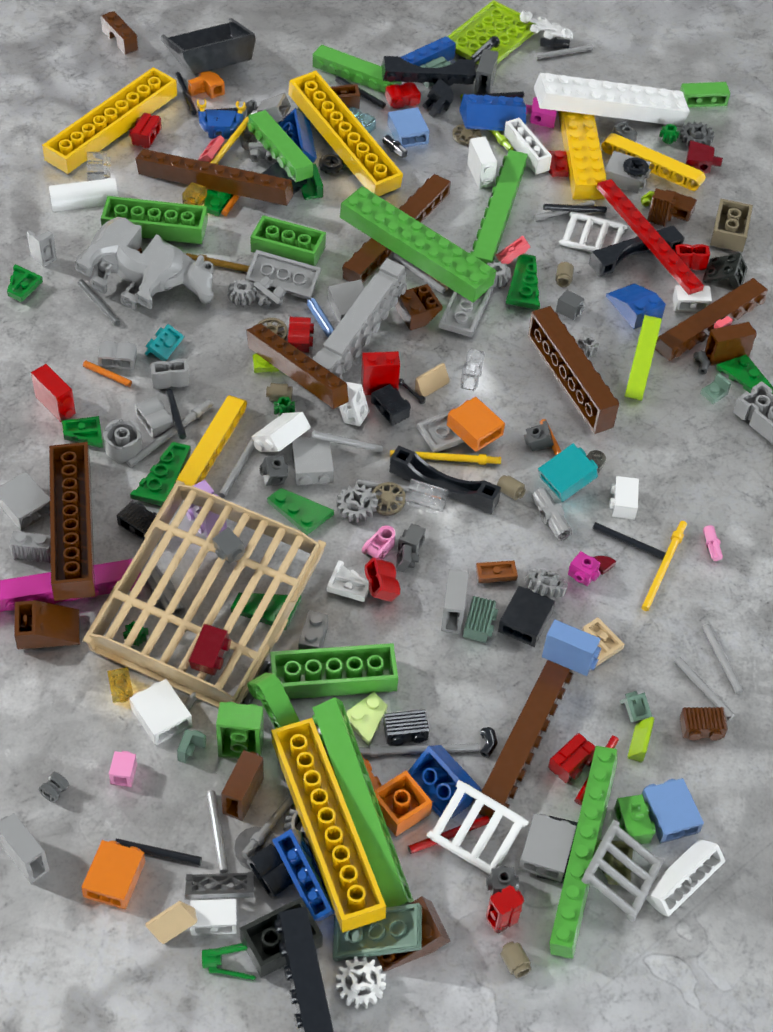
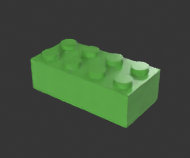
M262 215L250 237L251 252L255 253L256 250L316 266L326 247V232Z

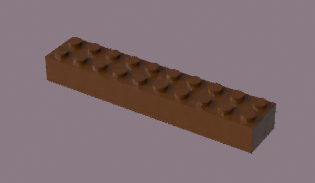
M88 442L50 445L51 586L54 601L96 597L91 468Z

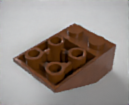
M37 600L15 602L14 636L17 649L80 645L79 609Z
M421 896L410 903H420L422 906V950L377 956L384 972L428 955L451 941L433 903L425 897Z

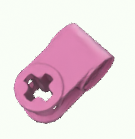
M387 525L382 526L366 541L362 548V553L383 560L395 546L394 528Z

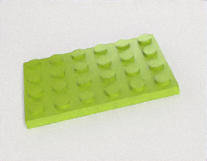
M493 0L447 37L456 43L455 53L468 60H471L470 56L491 37H498L500 45L497 48L493 47L491 49L492 51L499 52L498 64L535 34L530 31L531 25L534 23L530 21L523 23L520 21L521 13Z

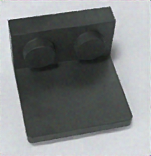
M742 254L710 258L703 277L704 283L728 279L733 289L741 286L748 269Z

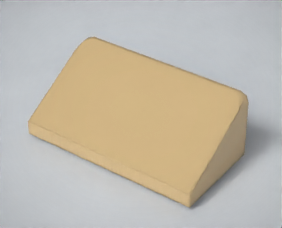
M441 363L417 377L415 380V392L420 396L426 397L447 385L450 380L445 364Z
M178 901L145 923V926L159 942L165 944L197 923L195 908Z

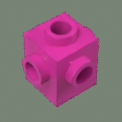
M580 551L570 563L568 575L577 582L588 586L591 581L595 582L599 577L600 562Z

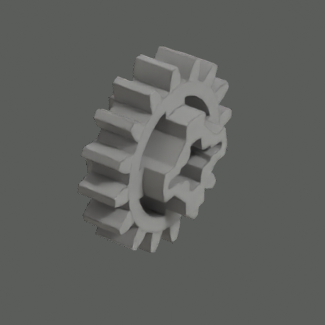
M355 484L354 488L348 485V490L342 489V494L337 495L336 505L338 513H342L343 519L349 517V522L353 519H356L357 523H359L360 519L366 521L367 516L372 518L373 512H377L378 499L376 498V493H372V488L366 490L365 485L361 488L358 487V484Z
M534 569V571L529 570L525 578V585H528L529 589H533L534 593L548 596L549 598L563 597L568 588V583L564 581V578H559L560 576L557 573H552L546 569H540V571L538 569Z

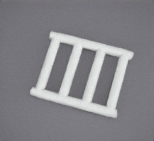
M571 211L569 213L571 218L563 239L559 241V245L592 253V251L602 248L609 227L618 229L614 244L622 241L624 232L628 230V225ZM577 219L586 221L579 243L569 241ZM593 223L602 225L595 247L585 245Z
M458 780L456 783L457 790L433 831L430 830L427 833V837L490 875L492 868L501 865L519 831L528 824V820L472 786ZM464 793L476 799L451 842L441 836V833ZM486 805L495 810L473 851L469 853L461 848L460 845L482 806ZM502 816H505L513 821L514 824L489 865L479 859V856Z

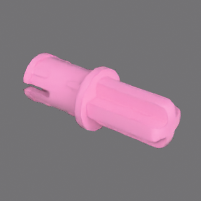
M708 525L703 529L706 538L705 545L709 548L713 561L717 562L723 558L719 546L721 542L717 538L715 527Z

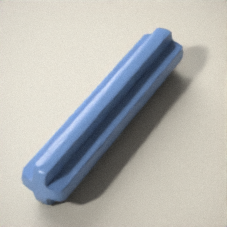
M308 299V308L326 336L329 337L334 331V327L316 299Z

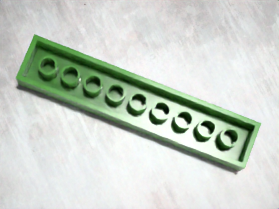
M361 186L341 203L340 218L472 303L494 284L496 275L494 268L365 187Z

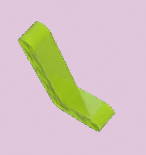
M644 315L624 397L640 401L643 399L662 321L661 318Z

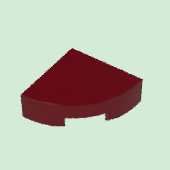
M594 557L600 562L599 571L601 575L616 565V560L611 557Z

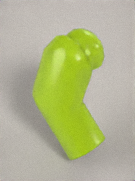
M649 191L642 196L641 203L644 207H648L651 204L654 191Z

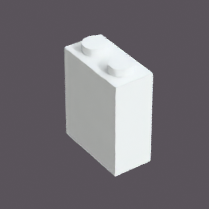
M486 137L471 138L467 162L479 189L493 187L497 160Z
M303 412L283 413L251 437L255 448L259 452H279L309 430L311 426Z
M167 679L156 682L146 690L136 692L129 698L131 710L155 746L192 727L190 712Z

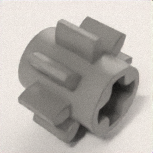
M585 336L582 340H578V346L583 349L587 358L597 355L599 343H595L593 337Z

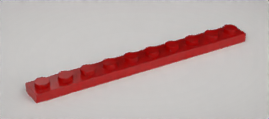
M609 179L597 183L596 188L686 293L690 295L702 291L704 287L702 282L614 181Z

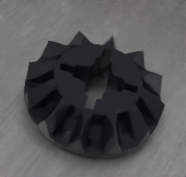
M327 154L319 159L320 170H324L325 173H339V170H343L344 162L338 155Z
M633 157L624 161L623 168L624 172H627L628 175L641 177L647 174L649 165L645 160Z

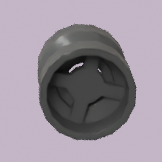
M53 772L48 777V782L43 783L39 787V792L42 796L53 803L60 797V793L70 786L66 778L57 772Z

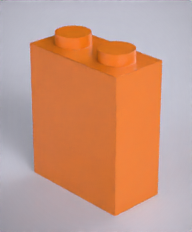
M477 397L465 401L456 409H452L448 413L447 426L475 452L503 436L505 423Z
M102 840L82 884L83 897L126 910L145 864L144 852L137 847L129 848L122 846L113 840L109 842Z

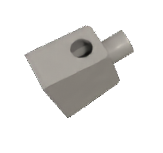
M284 92L261 101L258 108L252 111V114L266 110L276 122L283 121L291 105Z

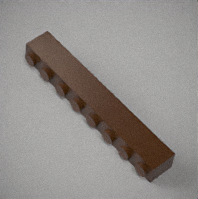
M754 278L750 279L658 336L655 350L668 361L675 357H680L683 352L691 350L699 342L705 341L709 337L710 330L714 329V324L719 319L722 320L729 316L733 321L738 320L745 313L751 312L756 306L762 305L767 299L768 289Z
M261 323L246 330L249 349L331 408L335 409L349 402L347 383Z

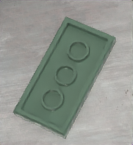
M420 903L386 908L385 919L343 933L336 915H334L332 959L335 962L352 960L354 957L359 959L364 956L373 957L422 950V906Z

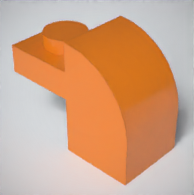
M205 71L199 73V77L188 80V91L191 97L206 92L212 99L225 94L224 81L218 74Z

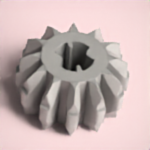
M494 260L492 263H487V265L496 270L493 288L498 287L500 289L501 286L506 287L511 279V270L507 267V263L501 264V261L496 263Z
M240 279V281L234 280V283H230L227 291L230 302L235 303L236 307L239 305L243 307L244 305L250 306L251 302H255L257 289L253 285L254 282H249L248 279L245 281Z

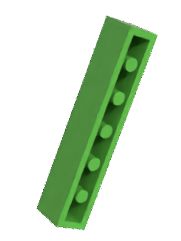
M322 44L313 53L312 67L376 91L385 93L387 86L402 84V82L383 81L381 66Z
M266 110L249 115V122L247 123L249 131L270 152L273 159L277 160L280 167L287 172L289 177L295 182L313 177V163Z

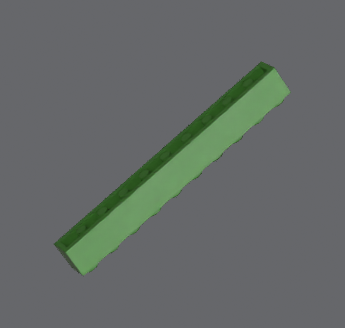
M509 150L507 156L503 158L502 165L504 166H500V176H497L495 186L492 189L491 196L493 197H489V208L486 207L485 218L481 220L480 228L482 229H478L476 237L478 240H474V251L470 252L471 255L486 264L493 262L498 251L526 167L527 153Z
M334 697L312 707L315 714L313 715L314 723L320 728V739L328 751L327 757L335 771L336 780L340 786L386 908L408 905L414 901L345 707L341 700Z
M602 746L595 747L549 942L552 955L574 958L590 883L584 884L582 878L599 847L618 763L617 749Z

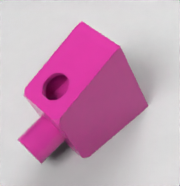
M537 97L533 98L532 105L525 104L526 114L531 115L530 123L554 129L557 110L541 109Z

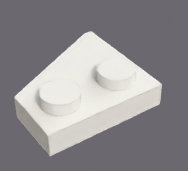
M338 560L327 585L326 592L364 602L369 592V581L360 577L353 569L351 571L344 567V562Z

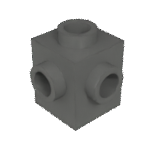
M269 455L260 464V474L264 478L265 486L284 484L288 477V464L285 463L283 456Z
M497 866L491 869L490 877H486L487 891L490 890L491 896L497 892L501 893V890L509 885L513 886L515 890L519 889V877L515 876L514 868Z

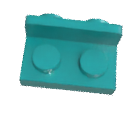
M169 324L164 329L160 327L155 334L157 338L155 340L151 338L145 346L148 349L144 354L147 356L151 352L161 361H166L185 336Z

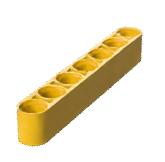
M611 133L601 144L602 150L611 156L616 151L650 162L649 169H651L652 174L691 191L698 190L706 179L702 171L618 134Z
M231 395L227 396L177 480L185 483V485L193 486L206 478L247 407L246 400Z

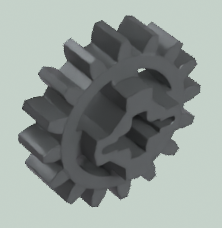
M695 121L693 124L688 122L687 125L684 124L683 128H681L679 138L682 139V143H686V146H689L690 140L710 146L713 143L714 132L712 128H707L708 125H703L702 122L699 124Z

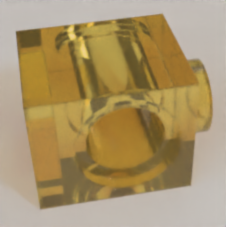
M128 667L107 671L113 703L128 701L133 696Z

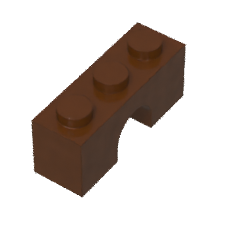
M115 11L101 15L102 31L110 39L116 37L117 47L125 55L138 50L137 34Z

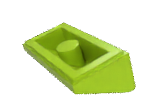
M654 717L644 719L635 725L627 756L628 759L641 763L644 761L655 720Z

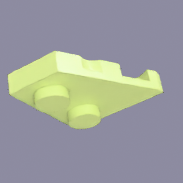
M375 692L346 711L352 729L368 746L371 744L372 738L376 730H378L388 706Z

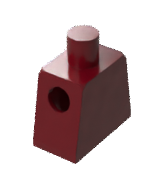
M690 140L685 164L702 171L704 174H709L712 166L721 167L723 158L714 156V147Z

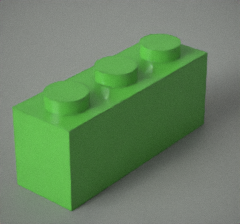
M726 82L681 84L680 91L683 92L688 107L728 105L730 91Z

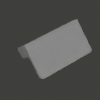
M31 230L27 231L30 255L43 267L57 259L52 232L48 230L36 236Z

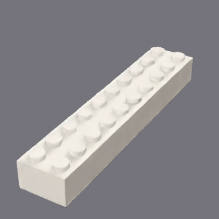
M540 73L534 85V91L541 109L659 124H673L675 126H683L690 113L683 92L678 90L554 75L551 73Z

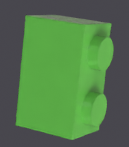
M643 795L617 798L614 810L620 823L619 827L640 844L651 843L653 835L656 833L654 822L650 821L649 805L644 801Z

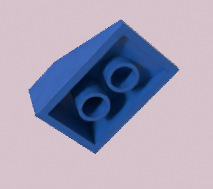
M635 283L606 294L608 300L633 329L642 326L644 315L661 319L663 317L666 305L657 293Z

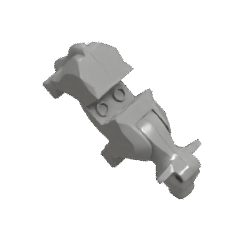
M116 217L103 224L96 232L91 245L82 251L75 261V270L88 277L92 275L93 267L95 268V275L91 278V287L102 294L107 292V278L110 273H117L125 281L130 282L131 284L126 288V291L121 294V303L133 310L137 308V303L151 309L152 296L156 292L168 291L181 284H184L190 291L196 294L199 301L203 304H208L213 299L214 266L210 261H204V256L201 254L196 261L191 259L182 250L166 243L157 234L141 254L138 251L142 246L141 226L135 225L123 217Z

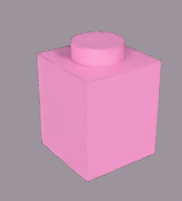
M129 751L114 752L109 771L110 784L132 787L137 768L136 754H132Z

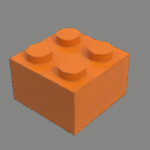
M407 770L374 790L386 825L396 837L431 814V799Z

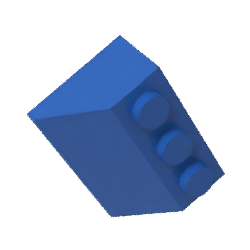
M442 745L428 746L408 771L431 799L432 809L439 817L442 816L457 790L456 783L458 780L480 792L482 791L478 784ZM464 793L449 820L469 807L475 799Z

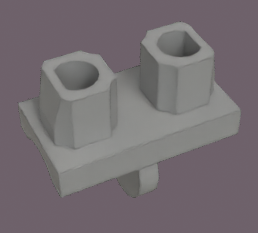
M249 143V158H251L252 162H258L260 159H266L268 163L275 162L276 159H273L262 143Z
M266 275L260 282L256 280L253 284L264 293V295L260 292L256 294L260 299L258 304L260 306L264 304L271 306L272 302L269 300L271 298L277 304L282 305L284 302L282 299L287 291L279 285L273 292L269 290L274 281Z

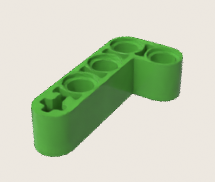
M265 672L247 683L251 695L255 699L261 700L275 729L300 721L279 678L275 674Z

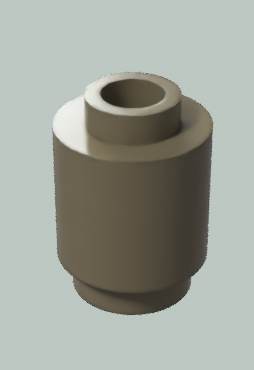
M561 262L558 264L555 277L558 286L568 287L571 284L574 266L571 263Z
M271 383L270 386H267L266 397H269V401L278 402L279 397H289L292 401V386Z
M509 475L501 476L497 482V486L501 487V493L513 500L521 499L525 494V484Z
M511 941L502 947L503 951L500 953V956L509 972L515 978L523 977L531 971V962L520 943Z

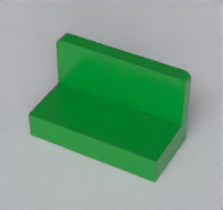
M313 164V177L307 178V184L301 188L304 200L323 198V183L316 164Z

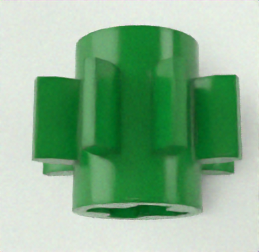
M667 124L660 130L659 137H663L662 141L664 143L672 144L679 138L680 131H676L677 127L675 125Z
M279 397L278 402L274 401V415L278 414L280 416L283 413L295 412V401L291 402L289 397Z
M133 620L129 625H125L124 639L127 638L136 621ZM143 625L132 645H137L138 647L143 642H147L148 628H144Z

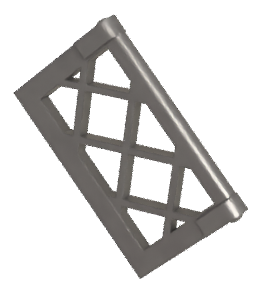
M253 872L186 874L185 900L254 897L255 874ZM231 882L236 884L233 887L227 886V884ZM208 883L214 885L210 888L204 887Z

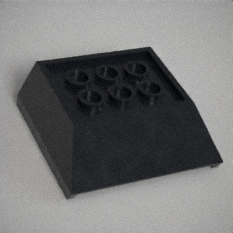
M229 18V23L172 37L161 35V41L180 64L193 74H198L252 60L256 37L255 33L233 18Z

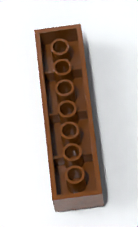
M551 306L532 311L528 337L593 433L597 434L614 428L619 401L613 396L609 386L604 383L600 373L594 369L592 362L587 359L583 349L578 346L574 336H571L566 325L561 322L557 312H554Z

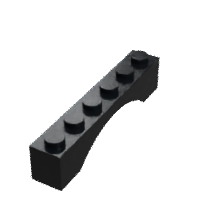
M384 56L381 65L383 81L436 83L441 79L448 84L469 85L473 84L476 78L475 60L459 59L445 67L426 68L413 65L399 56Z
M674 225L657 230L673 250H675L676 245L683 244L685 237ZM637 236L592 251L589 265L601 277L613 273L616 266L625 258L634 254L651 251Z
M398 445L390 458V473L486 513L492 514L499 502L501 487L485 480L466 481L448 476L430 466L416 452Z

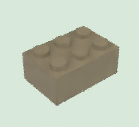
M720 199L710 245L743 252L753 205Z

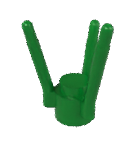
M243 943L220 948L202 949V967L209 968V973H219L250 980L256 979L254 975L217 968V965H222L223 954L247 950L248 947L244 946Z

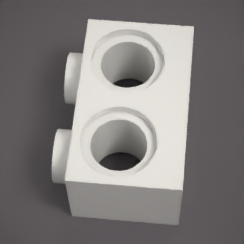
M346 382L349 402L339 406L345 424L360 426L370 412L361 384Z

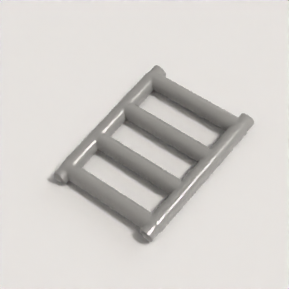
M613 820L588 865L582 882L584 884L590 883L627 914L628 920L634 921L659 873L664 859L660 856H654L621 829L618 821ZM615 835L652 865L648 873L611 843ZM606 851L644 881L640 889L603 860ZM598 867L635 897L632 906L594 876Z

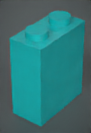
M573 443L539 467L538 472L540 479L561 502H564L598 477V466L592 459L589 460L586 457V453L581 447L578 448Z

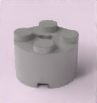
M116 419L106 425L103 439L105 452L108 457L115 460L118 464H124L142 451L141 429L136 422L129 419L128 421Z

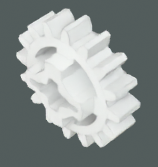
M365 956L362 961L354 957V963L351 964L350 961L346 960V968L340 966V975H336V982H338L336 984V991H341L340 999L347 998L346 1005L349 1006L354 1002L355 1009H358L360 1004H363L366 1009L368 1008V1002L375 1005L377 1003L376 997L382 999V990L386 989V983L383 982L386 979V975L380 974L382 966L374 967V959L368 963ZM371 975L375 977L376 984H374L375 981L371 980ZM345 980L347 981V984L351 985L350 991L346 986Z

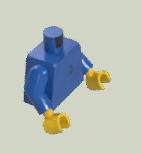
M199 99L197 100V107L200 109V112H198L199 125L204 132L208 133V138L210 139L221 135L224 139L228 140L243 122L244 115L242 112L246 110L245 102L242 107H239V101L236 102L237 113L236 111L206 109L205 111L206 100L204 99V105H200Z

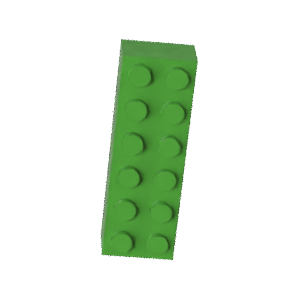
M107 196L101 216V226L111 219L123 217L133 224L141 226V238L153 239L157 234L163 240L194 244L203 243L208 223L207 206Z
M394 643L270 652L271 673L279 678L289 699L397 691L398 672Z

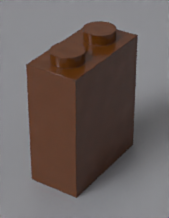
M750 322L710 330L704 351L710 361V366L745 354L748 357L750 356L754 340L757 336L756 330L751 326Z
M243 750L221 793L224 815L240 821L244 820L264 779L263 757L258 753Z

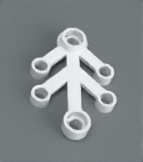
M521 11L520 21L523 23H528L529 21L534 23L531 25V32L538 33L539 30H544L543 36L547 39H552V36H558L561 39H573L572 30L562 28L556 22H552L551 25L542 16H539L538 20L533 19L531 12Z

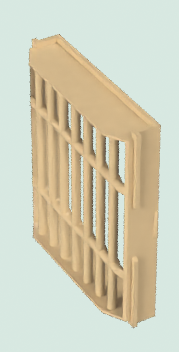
M177 480L147 530L144 542L122 579L117 581L86 633L83 642L88 644L90 651L156 681L161 682L167 679L172 688L187 695L196 692L195 697L216 708H219L220 702L242 704L249 692L247 683L257 677L274 643H277L288 623V617L324 552L326 542L321 540L316 542L299 530L194 486L185 485V483ZM182 500H184V502H183V504L181 505L179 511L177 512L176 516L174 517L172 523L169 525V523H170L172 517L174 516L175 512L177 511L178 507L180 506ZM191 504L202 507L188 532L178 528ZM209 511L220 516L207 539L195 536ZM230 519L237 522L233 533L238 538L245 526L255 530L246 546L242 558L235 561L237 564L203 625L212 626L244 567L252 568L255 572L223 628L228 631V634L232 631L261 576L266 574L274 579L240 641L236 643L231 640L229 649L234 651L218 681L213 685L204 681L207 673L199 671L197 677L186 673V670L190 665L189 659L202 627L191 623L226 561L225 559L217 558L184 618H179L173 615L207 553L210 551L216 553L212 539L219 534L226 520ZM164 531H165L166 533L164 534L162 540L160 541L159 545L157 546L156 550L154 551V553H153L152 557L150 558L149 562L147 563L145 569L143 570L142 574L140 575L139 579L137 580L135 586L133 587V589H132V591L130 592V594L127 595L128 592L130 591L131 587L133 586L135 580L137 579L138 575L140 574L141 570L143 569L145 563L147 562L148 558L150 557L152 551L154 550L155 546L157 545L158 541L160 540L162 534H163ZM262 534L272 537L273 540L262 560L258 563L249 558ZM177 536L184 539L148 602L145 603L136 599L172 537ZM282 541L291 545L277 571L267 565ZM190 544L200 546V551L166 610L154 607ZM301 549L310 553V556L296 579L287 575L286 572L296 553ZM284 582L293 586L258 652L246 647L280 583ZM125 602L122 608L120 609L118 615L116 616L115 620L113 621L112 625L110 626L108 632L105 636H103L111 621L113 620L115 614L117 613L118 609L120 608L121 604ZM131 607L143 610L125 642L121 644L113 640ZM149 615L161 618L142 652L132 649L131 646ZM167 623L179 626L161 659L157 660L150 657L149 655ZM185 631H191L197 634L179 668L168 665L167 663ZM245 655L252 658L253 661L234 696L223 691L222 689L240 656Z

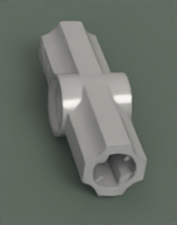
M543 487L538 488L532 493L531 498L539 509L542 522L545 525H549L557 539L561 541L567 539L572 535V529L564 518L562 506L554 502L547 489Z
M157 565L146 581L150 587L151 594L163 576ZM170 580L157 601V604L160 603L164 610H166L176 593L175 587ZM181 601L173 613L177 617H181L185 612V607Z

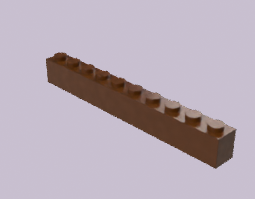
M142 149L135 158L140 175L285 206L288 205L293 197L292 180L148 149Z
M433 174L399 209L422 223L450 194L451 181ZM370 238L362 245L358 252L353 254L348 262L346 261L343 264V279L349 282L361 280L364 283L393 251Z
M547 660L481 791L508 809L510 807L507 804L509 799H514L518 791V787H516L518 781L522 782L527 770H524L526 764L531 765L535 755L532 753L534 748L538 749L543 739L541 733L542 731L547 732L551 722L548 719L550 715H555L558 704H556L558 699L562 700L566 692L564 686L565 684L569 685L574 673H572L571 669ZM483 805L478 814L482 816L487 815L491 819L495 810Z

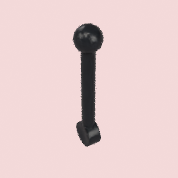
M402 378L399 379V385L405 387L418 398L420 404L425 403L426 398L424 396H419L404 383Z

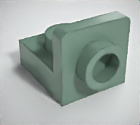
M718 373L712 383L701 389L700 394L714 404L728 395L731 382Z
M637 691L625 694L626 698L620 700L621 704L625 703L631 723L652 717L645 693L638 694Z
M186 729L177 749L178 761L186 763L188 756L193 755L195 746L205 748L206 735L198 730L191 731Z

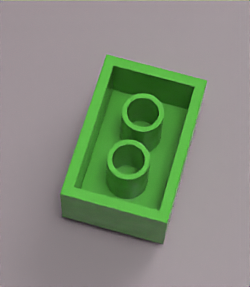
M220 702L216 721L218 757L239 759L243 750L255 752L261 756L264 742L263 706Z

